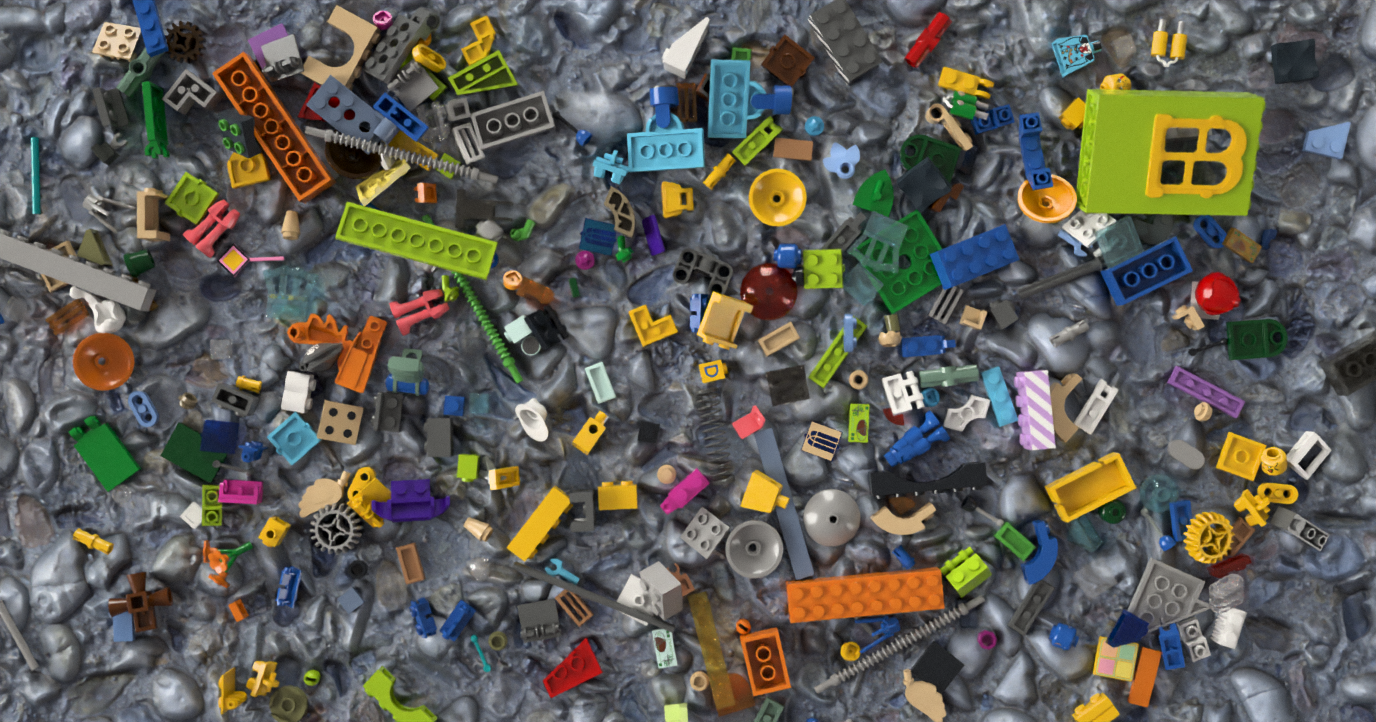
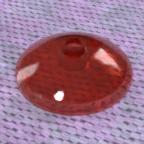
M764 263L755 266L745 275L740 287L741 300L753 305L750 314L761 320H776L785 316L793 308L797 299V285L792 280V274L787 269L780 268L777 264ZM767 288L773 289V293L771 295H768L766 293Z

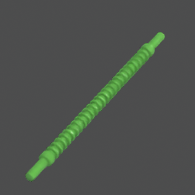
M429 214L422 217L425 223L435 225ZM452 271L451 274H455L454 279L458 280L456 283H460L459 288L463 289L462 293L466 294L465 298L468 297L469 299L467 302L471 303L470 307L474 308L473 312H476V317L480 318L478 321L482 322L481 326H484V331L488 332L486 335L490 336L489 340H492V345L496 346L497 354L501 355V360H504V367H508L516 383H520L523 381V378L514 364L515 360L509 356L511 353L507 352L508 348H505V343L501 342L503 339L499 338L500 334H497V329L493 328L492 320L488 319L489 315H486V310L482 309L484 306L480 305L481 301L477 300V295H474L475 291H472L473 287L469 286L470 282L466 281L467 277H464V274Z

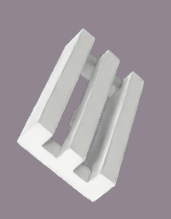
M470 122L452 128L451 131L467 165L485 158ZM465 128L467 129V131H468V133H469V135H470V138H471V140H472V142H473V144H474V147H475V149H476V151H477V153H478V156L475 155V152H474V150H473V148H472V146H471L470 140L468 139L467 134H466V132H465V130H464Z

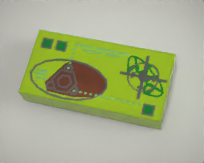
M850 403L848 442L868 443L870 404Z

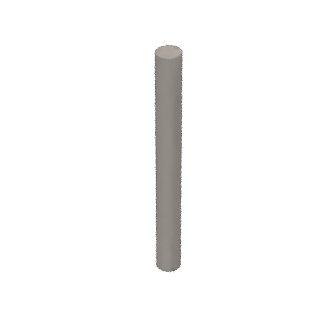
M1 600V617L31 670L38 668L39 665Z

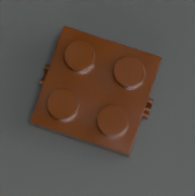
M784 34L776 46L773 45L771 47L769 55L762 62L761 66L785 85L793 87L798 79L807 72L806 69L815 57Z

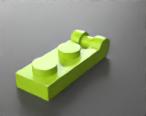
M771 116L766 118L732 151V154L744 166L783 131L780 125L777 126L773 122L774 119ZM766 127L772 131L769 135L764 131Z

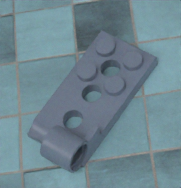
M332 75L328 77L306 104L341 134L344 133V136L350 135L351 138L355 136V139L360 137L362 141L366 139L367 142L371 140L373 144L383 141L388 145L400 131L394 123L371 108ZM331 98H338L340 104L338 107L332 108L329 106V100ZM347 110L355 112L353 120H346L344 118ZM364 122L371 125V129L367 133L360 131V125ZM364 149V152L368 155L372 152H367V149Z

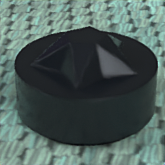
M802 266L796 267L792 273V280L796 282L797 286L804 285Z

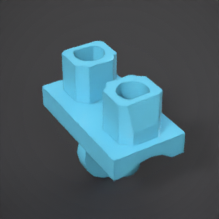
M614 150L612 155L605 153L604 158L597 156L593 162V166H595L594 176L604 178L606 170L613 172L611 181L617 184H621L623 178L628 174L629 168L622 165L624 158L617 157V150Z

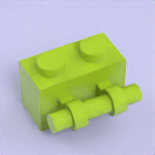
M970 546L964 551H959V555L951 561H946L945 565L940 569L943 575H946L949 571L951 572L945 577L961 598L992 575L987 565L976 553L969 558L974 553Z

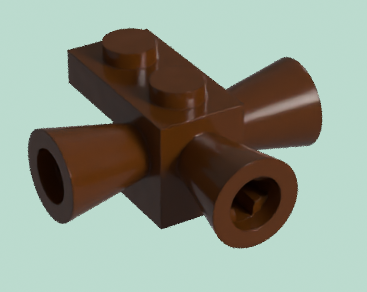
M147 572L126 575L133 593L127 594L126 598H109L108 600L111 617L127 611L129 614L133 613L136 632L157 629L154 606L173 605L170 587L152 593V590L145 591Z

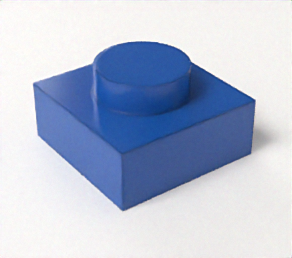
M445 395L443 415L464 416L465 397Z

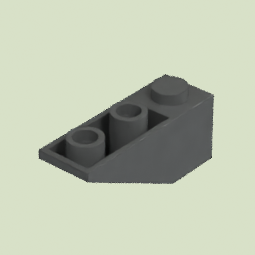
M1278 506L1269 522L1320 552L1329 537L1328 533L1297 513Z

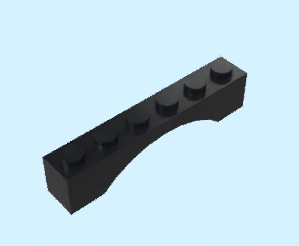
M982 461L962 463L947 476L927 482L905 480L888 470L868 472L870 495L875 496V499L887 498V495L894 494V497H905L906 493L912 492L913 495H925V491L939 494L944 493L945 489H951L952 492H960L966 487H970L971 490H981L982 486H988L986 463Z

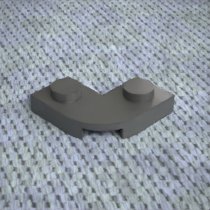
M1155 214L1151 224L1133 219L1129 231L1145 241L1144 244H1158L1170 235L1177 215Z

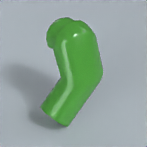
M528 219L524 228L512 229L510 237L518 242L528 239L536 222Z

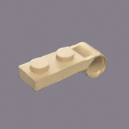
M934 104L927 110V121L931 124L941 122L962 150L967 151L973 147L971 137L967 133H963L959 120L949 115L943 105ZM938 110L940 118H934L931 111Z

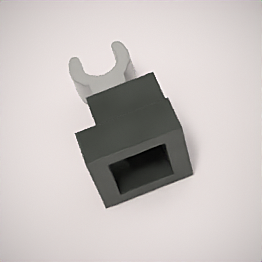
M117 133L110 144L107 142L102 145L96 143L91 149L104 164L109 166L120 156L116 149L127 146L129 142L124 140L122 143H119L118 140L122 137V134Z

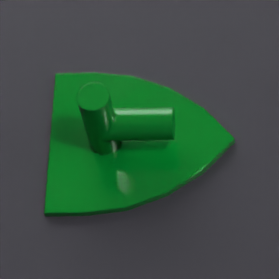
M885 169L866 179L860 186L852 205L889 217L894 193L891 179Z

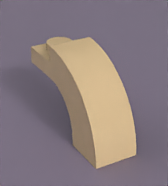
M928 502L913 514L899 517L893 515L884 506L871 515L870 519L887 532L897 535H908L924 529L925 526L921 521H927L932 518L936 508L932 503Z

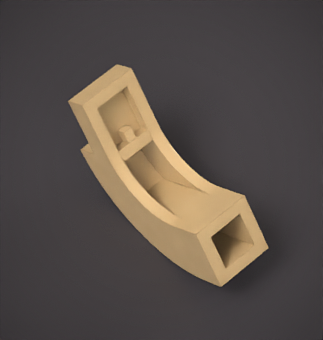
M1068 374L1062 379V385L1053 382L1050 386L1054 435L1062 442H1067L1079 429L1067 417L1064 408L1066 397L1082 380L1078 374Z

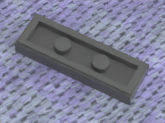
M1044 580L1034 583L1007 625L1025 636L1055 587Z

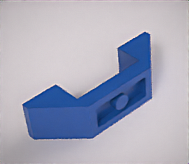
M1039 112L1019 116L1020 149L1025 175L1033 190L1053 187L1050 168L1045 167L1039 136L1043 131Z

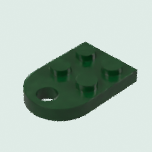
M914 135L902 144L899 156L903 167L908 171L929 157L950 183L962 148L926 135ZM907 146H912L915 149L914 156L906 155L905 148Z
M1260 319L1226 322L1229 360L1274 357L1280 354L1287 345V331L1276 320ZM1275 332H1278L1281 336L1278 343L1272 339Z

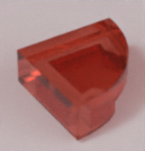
M891 408L882 409L884 416L891 423L904 425L903 414L893 416Z

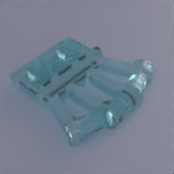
M873 211L863 235L846 252L849 255L852 254L861 263V266H869L875 272L892 271V273H898L899 248L909 226ZM869 237L871 242L865 255H863L857 247ZM876 241L884 245L877 261L870 259V255ZM889 246L892 247L893 263H882Z
M282 265V267L273 270H263L268 289L266 317L306 321L309 295L317 283L319 275L311 274L297 266L295 268H288L287 265ZM288 275L294 276L292 295L285 294ZM280 276L279 293H275L272 278ZM301 277L309 281L302 296L299 295Z

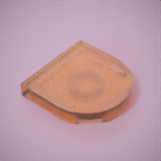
M731 672L725 673L715 681L712 695L719 717L756 706L749 683L742 675Z

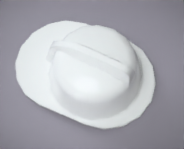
M532 398L525 404L517 405L515 412L526 433L536 441H545L549 432L545 424L547 411L544 406L535 398Z

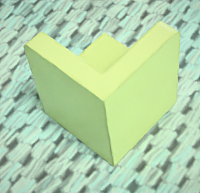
M687 703L666 704L664 706L665 722H688Z

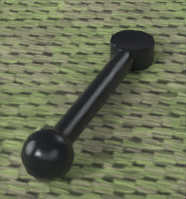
M1221 338L1218 342L1197 349L1191 348L1189 349L1188 354L1190 356H1195L1197 352L1221 344L1226 345L1228 343V340L1226 338Z

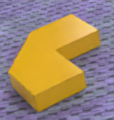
M487 15L470 23L478 41L461 49L469 66L489 56L496 32Z

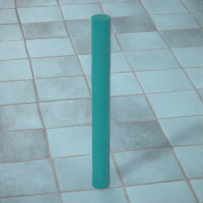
M31 137L32 214H41L39 138Z

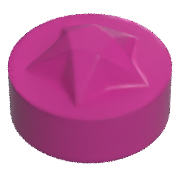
M388 11L375 13L373 16L374 26L380 30L388 29L393 24L392 15Z

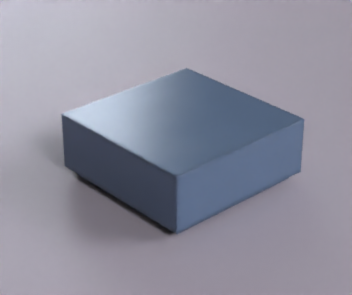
M352 587L337 599L348 614L365 602L355 587Z

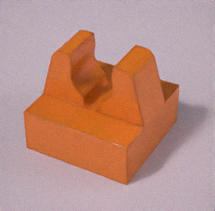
M418 183L414 188V191H418V198H415V202L437 203L436 184Z

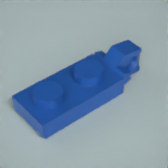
M940 335L902 338L901 340L902 357L937 355L946 353V348L956 347L955 340H945V336Z

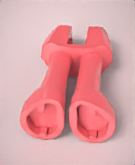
M224 199L208 209L210 214L202 223L193 230H186L182 234L209 258H212L215 253L212 247L215 241L228 228L233 229L241 214L236 209H233L223 217L222 214L229 207V203ZM217 221L216 227L200 241L203 234Z
M442 289L424 291L422 297L407 303L400 304L397 301L389 303L395 319L422 306L427 308L396 320L403 336L410 333L412 325L430 317L436 320L450 309L447 302L436 307L433 305V300L444 296Z

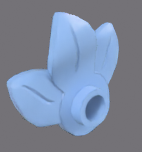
M834 143L830 150L831 157L823 159L824 167L829 172L837 173L840 178L848 179L853 176L855 165L860 160L859 148L857 145H853L846 150L842 145ZM843 166L848 167L849 171L847 173L842 171Z

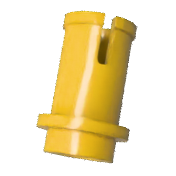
M245 375L242 377L238 376L236 387L239 390L246 389L259 393L262 381L246 378Z

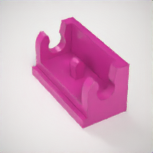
M225 479L223 483H220L218 502L262 503L263 481Z

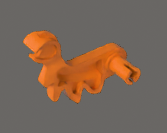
M311 313L307 322L294 323L287 331L290 340L294 343L312 345L318 343H341L344 349L337 359L339 370L353 340L346 341L349 326L344 325L339 332L337 321L331 314H328L324 323L320 316Z

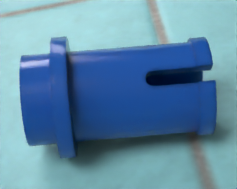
M899 545L892 551L902 563L903 568L905 567L908 570L916 563L914 561L915 558H911L902 545Z

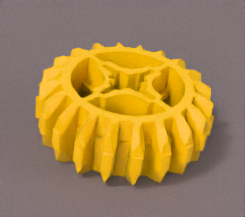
M1212 511L1196 514L1195 519H1190L1191 525H1186L1188 531L1184 532L1187 538L1183 541L1187 544L1185 549L1189 551L1188 554L1196 561L1209 564L1222 561V556H1228L1227 550H1232L1230 544L1234 543L1231 537L1235 535L1231 532L1233 526L1229 524L1230 521ZM1214 524L1215 528H1211L1210 525ZM1203 547H1207L1208 550H1207V551H1203L1202 548H1203Z

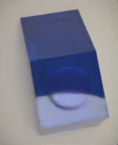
M1123 609L1105 643L1115 648L1140 641L1148 633L1150 623Z

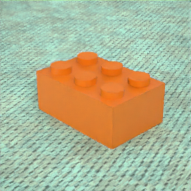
M777 627L740 635L753 696L791 688Z

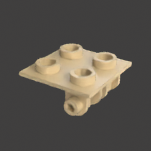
M104 22L92 53L99 54L100 57L106 56L112 59L117 58V60L123 58L131 62L137 59V53H134V50L141 35V29Z

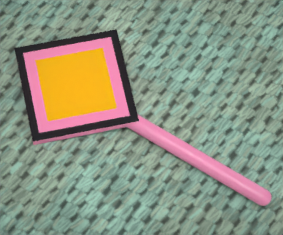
M233 243L217 262L235 277L248 262L280 261L285 258H249Z

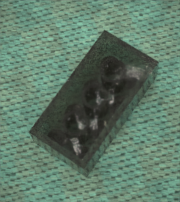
M1376 330L1318 362L1338 396H1349L1376 380Z

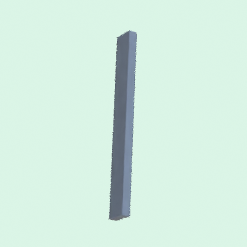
M771 427L754 433L765 475L782 484L783 487L780 495L790 498L786 509L777 505L775 509L795 578L798 580L812 576L814 571L773 429Z

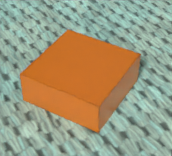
M241 599L228 605L236 622L249 616Z

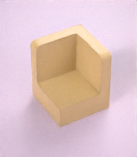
M966 305L959 324L975 330H981L987 311H981Z

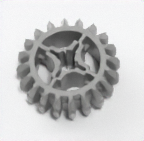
M333 503L332 508L328 504L325 505V510L320 508L318 510L319 514H314L313 517L317 521H311L310 523L312 526H315V528L310 529L311 533L315 532L311 539L318 540L315 544L316 547L321 544L323 545L321 547L322 552L328 548V554H332L333 551L336 555H339L341 551L345 554L348 552V548L350 550L354 548L353 543H359L356 537H361L362 533L357 530L362 529L363 526L357 525L361 518H354L357 513H350L352 510L350 506L345 510V504L343 503L340 504L339 508L337 503ZM329 514H337L332 523H324L325 518ZM343 517L349 522L350 528L344 525ZM337 525V529H340V531L336 532L333 526ZM323 530L328 532L329 540L324 536ZM340 535H349L345 543L336 544V540L339 539Z

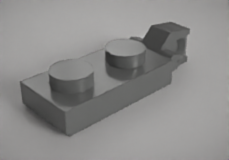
M861 212L854 219L850 216L821 249H842L843 253L861 233L863 227L860 224L866 216Z

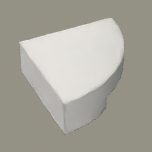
M381 153V165L385 171L389 170L396 159L394 156L390 158L389 155L384 156Z

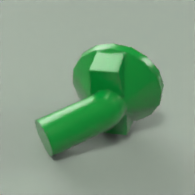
M618 236L619 252L615 255L617 261L622 260L624 263L633 258L631 254L634 251L630 246L625 248V236Z

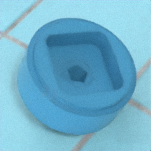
M817 116L808 118L805 123V131L810 136H818L824 129L823 120Z
M926 388L921 391L925 407H933L939 403L940 396L936 389Z

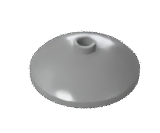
M826 489L816 493L809 499L804 508L803 523L809 536L817 543L824 546H839L851 540L858 531L860 511L855 500L847 493L837 489ZM836 516V521L830 522V517Z
M759 520L746 521L736 526L729 534L725 546L726 558L730 566L738 574L747 578H761L773 572L779 565L783 555V543L778 532L768 523ZM751 544L756 545V548L754 550L749 549V546Z

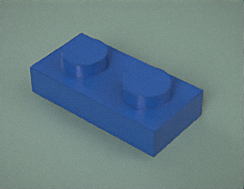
M1190 500L1169 503L1173 539L1177 542L1187 538L1184 532L1188 531L1186 525H1191L1190 519H1193Z

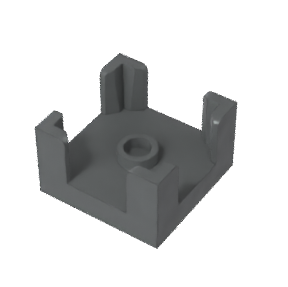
M595 489L572 490L569 493L570 503L585 502L583 504V516H586V518H575L571 523V532L595 531L597 527Z

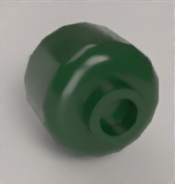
M1114 499L1098 507V514L1103 521L1117 524L1124 520L1126 508L1121 501Z

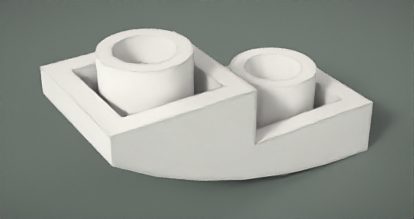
M1195 616L1177 623L1186 650L1193 662L1211 655L1206 638L1203 637L1198 619Z

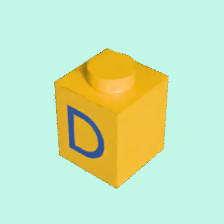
M721 359L699 364L702 383L724 379L725 374H728L726 362L722 363Z

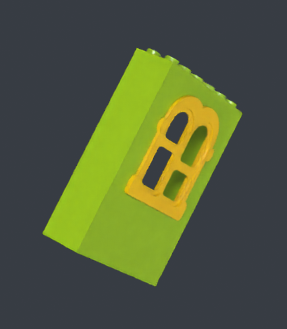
M1087 89L1076 187V206L1085 213L1248 216V210L1251 208L1250 195L1254 188L1253 175L1257 168L1256 154L1260 148L1259 134L1263 128L1261 121L1262 113L1266 108L1265 98L1249 92ZM1198 128L1197 150L1195 152H1166L1164 148L1167 129ZM1221 128L1226 129L1230 133L1231 143L1225 151L1220 153L1206 152L1209 129ZM1165 160H1182L1185 162L1183 182L1181 184H1161L1162 164ZM1196 161H1219L1225 165L1227 174L1225 179L1217 185H1193L1191 183L1193 165Z

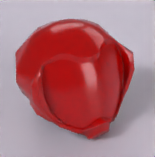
M1222 272L1209 273L1196 286V302L1206 314L1214 316L1226 313L1238 307L1241 302L1234 281Z

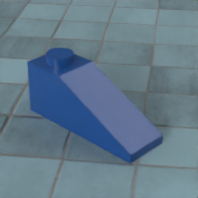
M386 92L373 106L376 111L394 123L400 131L415 142H418L429 129L426 124Z

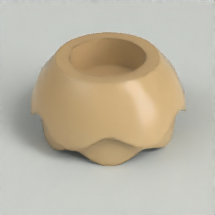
M894 331L881 332L878 337V341L883 347H896L902 340L900 332L895 333Z

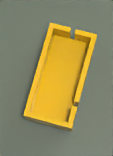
M1112 452L1098 459V462H1092L1045 485L1051 501L1056 503L1054 507L1060 519L1068 523L1136 489V486L1120 454Z

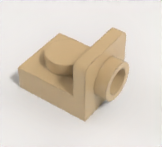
M1181 306L1175 310L1176 314L1172 315L1173 319H1180L1185 316L1184 322L1189 329L1199 330L1205 327L1193 306Z

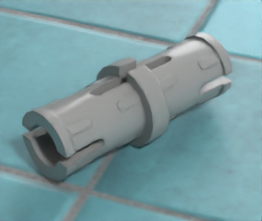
M1081 320L1070 327L1066 326L1063 328V331L1049 337L1050 343L1056 348L1067 341H1073L1076 336L1088 331L1089 326L1085 323V320Z

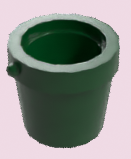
M148 249L134 253L127 252L123 255L126 267L133 278H137L140 274L155 267L154 259Z

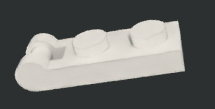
M1100 379L1074 424L1091 435L1117 394L1118 389L1114 386L1110 387L1106 381ZM1102 391L1107 393L1105 398L1100 395Z

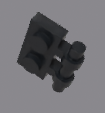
M550 304L543 307L546 315L539 309L524 318L544 351L561 342L557 335H560L563 340L570 337L566 331V326L562 325L557 317L558 313L552 309ZM549 320H551V322L553 323L554 327L556 328L555 330L552 328L551 324L549 323Z

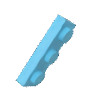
M997 366L980 372L999 427L1018 421L1000 367Z

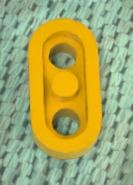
M418 44L413 48L414 60L431 71L439 73L446 68L444 58L436 51L424 44Z
M363 467L357 471L347 493L349 500L354 497L355 491L360 492L376 477L374 469ZM364 473L368 475L367 480H364L362 478V475Z
M1265 482L1259 485L1257 495L1262 499L1268 497L1273 503L1292 504L1298 498V491L1292 485ZM1265 489L1269 490L1268 495L1264 494ZM1284 491L1288 492L1286 497L1283 495Z

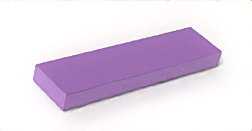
M1175 366L1167 382L1171 386L1202 402L1208 403L1210 406L1236 419L1245 404L1244 400L1178 366Z

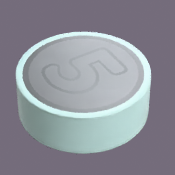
M533 336L526 337L521 344L522 351L527 355H535L541 349L539 342Z

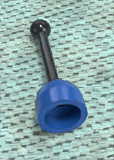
M558 110L552 112L553 117L560 119L576 133V140L582 147L591 140L593 135L587 130L578 131L560 115Z

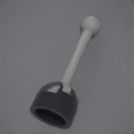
M967 495L962 501L961 508L967 512L976 510L996 522L997 526L1001 527L1004 525L1002 519H997L978 508L977 501L970 495Z

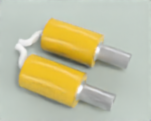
M1159 19L1158 31L1153 33L1151 56L1157 57V60L1162 62L1164 67H1169L1170 64L1185 58L1187 35L1184 34L1185 22L1179 21L1177 34L1172 35L1170 59H1174V61H1169L1166 64V61L1160 59V57L1166 56L1168 32H1165L1166 19Z

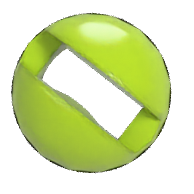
M309 670L304 675V682L308 686L316 685L320 681V673L317 670ZM307 677L316 679V681L308 680Z

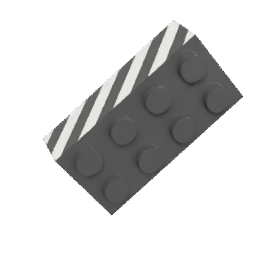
M834 0L809 16V23L846 85L876 69L883 62L846 0Z

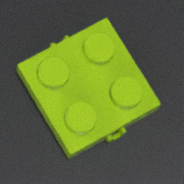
M185 172L165 201V204L175 210L176 214L180 217H185L194 224L199 225L207 214L208 209L220 194L206 185L207 183L202 181V179H197L190 173Z
M842 249L803 250L804 289L844 287L843 272H845V264H843Z

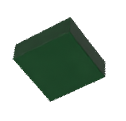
M570 278L568 282L572 297H581L577 278Z

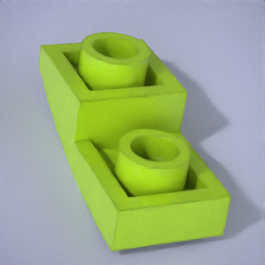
M202 485V526H222V502H218L220 485Z

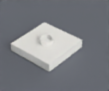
M631 574L617 602L653 616L651 595L647 590L644 591L640 585L641 578ZM627 615V616L631 617L632 619H634V620H636V621H638V622H640V623H642V624H644V625H646V626L648 625V623L645 622V621H642V620H640V619H637V618H635V617H632V616H630V615Z

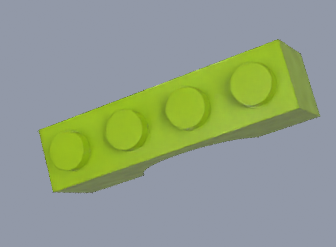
M383 666L363 685L366 694L377 699L379 706L385 711L388 710L396 722H435L438 718L425 705L410 708L399 703L394 695L396 678Z

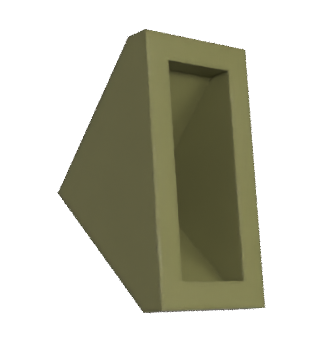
M86 230L77 256L103 266H112L113 264L98 230Z

